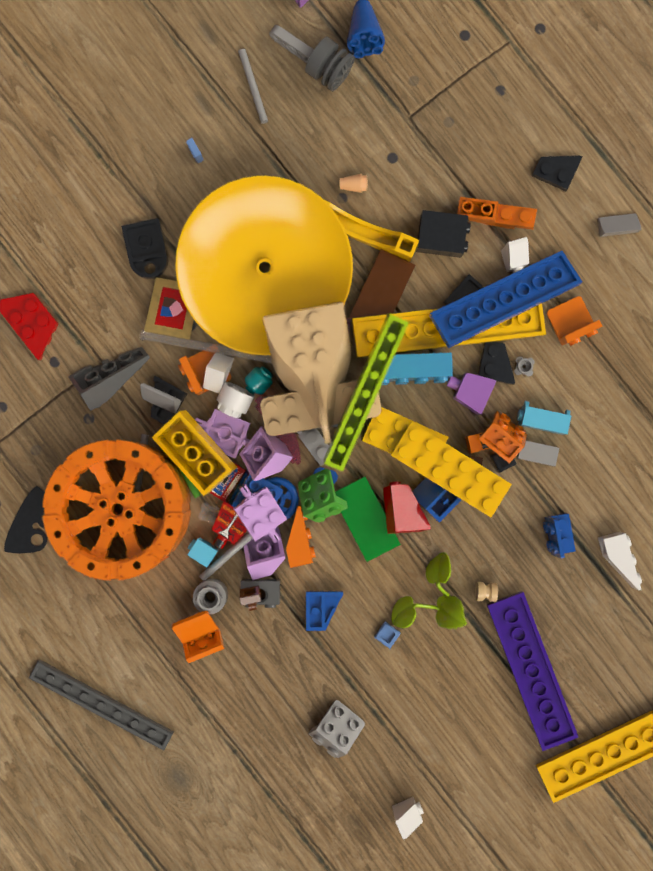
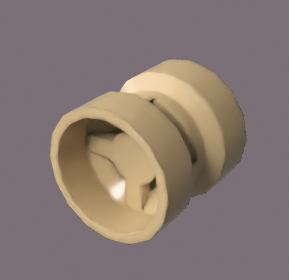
M476 582V601H483L486 598L490 602H496L498 598L497 583L490 582L485 585L484 582Z

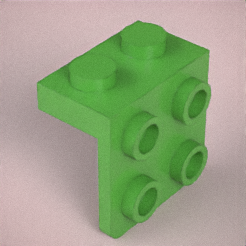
M323 469L299 481L298 489L304 517L314 522H322L325 518L340 514L342 510L348 508L347 501L335 494L332 474L329 469Z

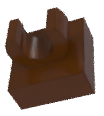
M259 585L240 589L241 605L248 604L249 611L257 610V602H261Z

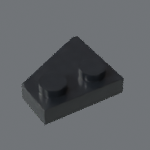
M583 156L540 157L532 177L566 192Z
M499 342L484 343L478 376L514 385L515 379L505 344Z

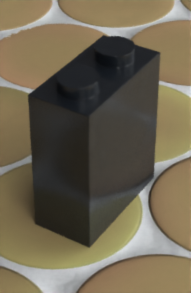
M422 210L418 233L419 242L416 252L461 258L464 252L467 253L468 241H465L466 234H469L471 222H468V216Z

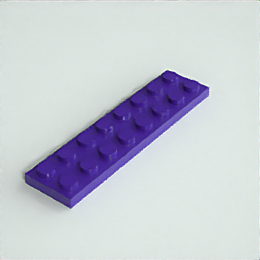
M521 591L496 602L486 604L542 751L579 738L524 592Z

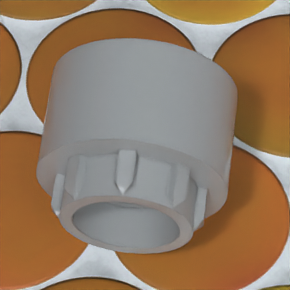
M212 578L202 581L193 593L195 607L200 612L208 611L209 614L219 612L228 600V590L225 584L218 579ZM207 592L215 594L216 598L214 601L206 598Z

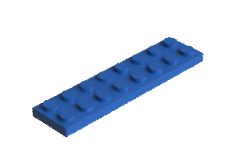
M560 251L431 312L429 317L446 346L451 348L579 286L582 280L564 252Z

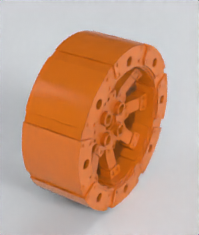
M104 440L88 444L74 451L54 471L48 482L43 500V507H45V515L43 516L44 527L56 553L61 558L63 557L68 562L67 564L76 571L95 579L108 581L112 579L125 580L139 576L166 560L169 554L175 551L183 540L191 516V498L188 485L177 465L167 458L168 456L160 450L135 441ZM134 450H137L139 452V456L137 458H134V456L132 455V452ZM92 452L93 457L88 459L87 455ZM114 458L126 461V470L123 479L118 485L112 480L106 461L114 460ZM90 469L100 484L101 493L91 492L77 485L76 482L80 475ZM141 469L149 472L156 484L143 492H135V482L138 473H140ZM167 482L172 483L170 490L165 488ZM119 493H124L125 498L119 499ZM156 498H162L165 506L163 518H156L147 514L143 510V506ZM69 500H78L89 504L88 506L93 508L94 511L81 519L70 521L69 513H67ZM103 501L107 503L105 508H103ZM117 503L121 504L123 507V511L121 514H118L115 511V505ZM131 511L133 513V516L131 518H128L127 515ZM109 519L114 520V525L108 522ZM101 525V535L96 545L91 550L83 547L77 535L92 526ZM135 525L145 526L157 534L153 544L146 549H143L142 545L139 544L135 533ZM167 528H171L173 530V534L171 536L167 535ZM119 533L125 542L127 557L115 560V558L107 557L108 549L113 538ZM135 562H140V569H135Z

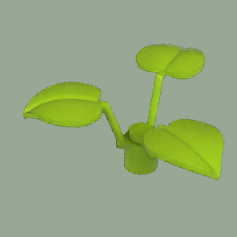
M442 552L434 557L426 568L427 581L431 584L436 583V587L444 594L437 599V606L413 604L412 597L404 596L396 602L392 610V624L399 628L411 626L416 618V607L438 610L435 618L437 624L442 628L456 629L467 625L461 600L456 596H450L440 585V583H446L451 574V563L446 552Z

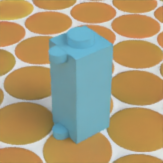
M525 401L522 409L518 411L517 421H519L518 425L567 435L571 421V411L566 410L565 414L529 407V401Z

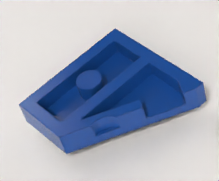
M306 591V631H326L343 596V591Z

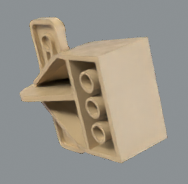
M335 302L265 315L263 320L273 367L280 380L290 391L289 393L268 396L262 399L261 411L265 431L270 436L323 428L325 444H329L328 427L340 423L358 380L344 382L351 360V347L343 302ZM379 392L366 419L377 417L381 413Z

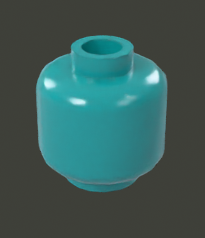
M263 366L254 367L245 377L247 385L245 388L253 395L255 393L263 395L273 384L272 373Z

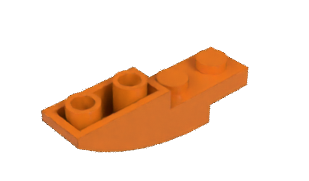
M460 197L457 214L467 215L468 220L508 229H515L516 227L534 230L537 209L499 204L498 201Z

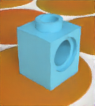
M201 537L197 540L193 539L187 548L190 550L188 556L205 567L210 565L219 551L217 547Z

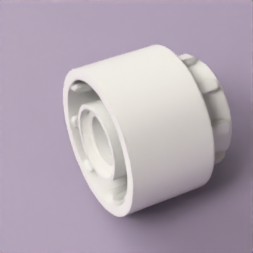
M224 382L216 399L219 402L217 407L228 416L240 418L242 413H247L254 395L238 385Z

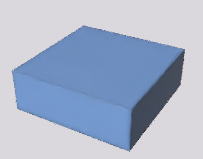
M193 138L187 140V146L196 162L204 161Z
M385 621L374 638L390 649L401 632Z

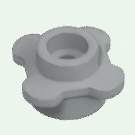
M517 357L514 373L516 375L525 374L527 377L532 376L534 359Z

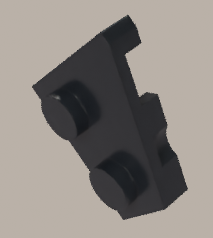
M154 376V388L180 399L179 410L187 393ZM154 404L151 408V417L164 425L177 414V412L172 413Z

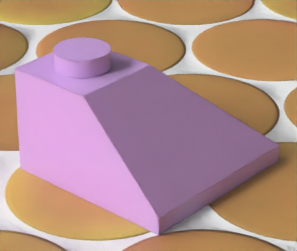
M262 426L240 452V456L254 481L281 472L293 458L286 444L276 436L268 435Z
M277 527L275 531L281 538L280 529ZM269 534L264 535L257 541L251 539L244 546L246 565L252 580L272 575L285 560L282 539L273 543Z

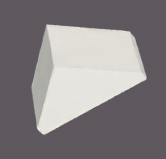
M216 352L206 366L203 388L219 394L224 382L227 380L234 358Z

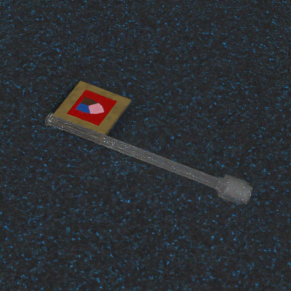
M156 277L145 329L141 330L139 335L142 341L144 339L272 363L271 355H253L239 352L227 346L190 340L194 319L182 300L177 281Z

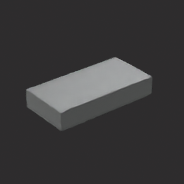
M526 441L525 447L518 453L517 459L556 467L559 448Z

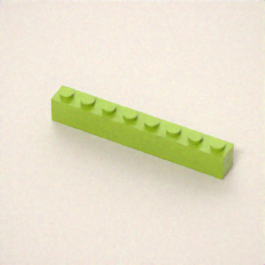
M387 314L324 456V464L343 472L409 322Z

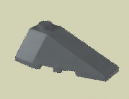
M142 347L120 354L118 359L113 361L103 360L102 365L93 368L91 365L86 366L68 376L89 410L92 411L107 402L150 357Z

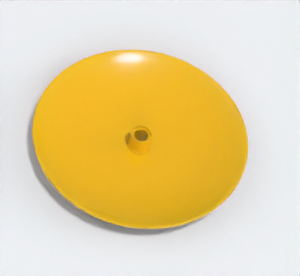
M246 177L225 184L210 193L189 216L181 232L176 251L175 265L178 288L182 300L193 319L209 336L219 343L239 352L253 355H271L263 320L265 315L335 302H343L345 305L352 282L353 259L347 233L337 214L319 195L309 188L280 177ZM268 262L270 270L265 273L260 271V263Z

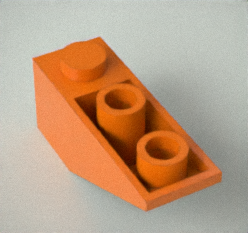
M301 505L297 507L286 547L290 568L313 563V558H316L314 546L310 547L308 540L312 539L310 527L306 528L305 520H308V518L303 516Z

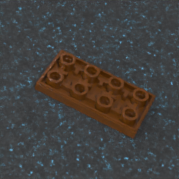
M381 249L349 319L393 314L416 265Z

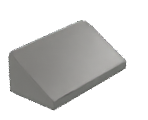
M636 213L598 218L600 237L638 233L641 231V225Z
M141 383V395L144 400L172 413L177 412L181 403L180 399L145 383Z

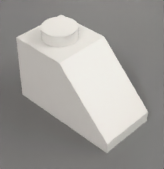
M527 237L510 241L501 250L507 272L513 271V273H516L529 264Z
M414 797L392 806L395 822L403 839H406L423 822L421 814L424 811L420 802H415Z

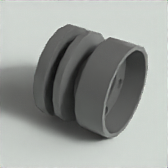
M325 37L319 42L309 57L305 72L315 80L322 77L321 84L323 86L328 85V89L334 92L349 75L355 61V56L351 53L347 54V50L344 48L338 52L339 44L329 37Z

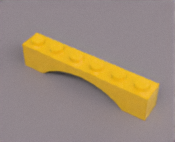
M324 200L337 214L348 237L378 250L383 249L408 262L411 261L419 242L418 239L402 232L388 230L365 222Z

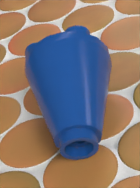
M359 0L353 9L347 37V48L358 59L373 54H381L385 45V36L370 2L368 0Z

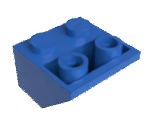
M425 478L412 491L418 503L439 523L461 501L460 498L428 478Z

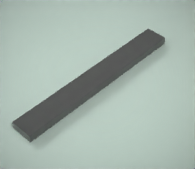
M42 660L37 661L29 676L31 680L163 751L174 731Z

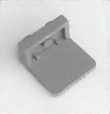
M336 700L332 703L321 722L314 726L308 734L316 744L324 746L328 754L332 757L340 758L348 753L363 729L365 722L344 704Z

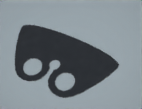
M34 487L19 508L6 537L5 552L34 553L41 551L46 546V533L40 529L33 528V524L38 523L40 527L45 529L42 521V515L45 513V507H43L45 492L40 487ZM39 534L42 536L43 543L40 546H34L31 543L33 535Z

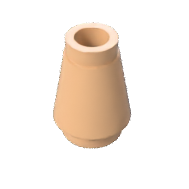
M357 174L340 178V190L359 193L367 191V175Z

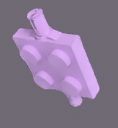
M214 409L211 418L207 422L199 418L195 419L202 423L199 425L222 451L232 458L236 459L243 445L246 446L250 441L247 439V431L251 423L228 416L217 409Z
M246 484L242 485L243 487L239 489L245 498L239 505L233 508L254 541L269 534L273 543L278 542L281 538L275 529L287 520L281 508L267 487H263L258 492L251 493Z

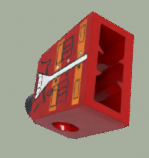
M227 500L223 502L212 527V530L218 534L213 544L220 549H223L227 541L235 544L247 532V529L234 511V507Z

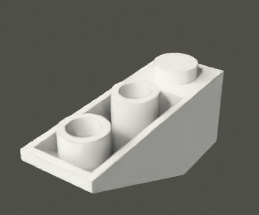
M617 532L598 537L603 557L632 588L641 590L640 584L642 580L640 574L636 572L635 565L637 562L635 556L631 554V540L626 533Z

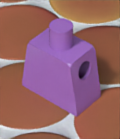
M465 373L461 380L452 376L447 386L456 390L453 396L454 400L475 414L481 415L496 380Z

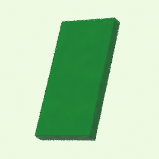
M366 476L335 492L336 496L347 501L348 508L342 510L341 514L366 562L401 545L395 533H387L386 515Z

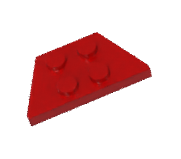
M35 293L1 299L0 313L36 359L40 361L59 323Z

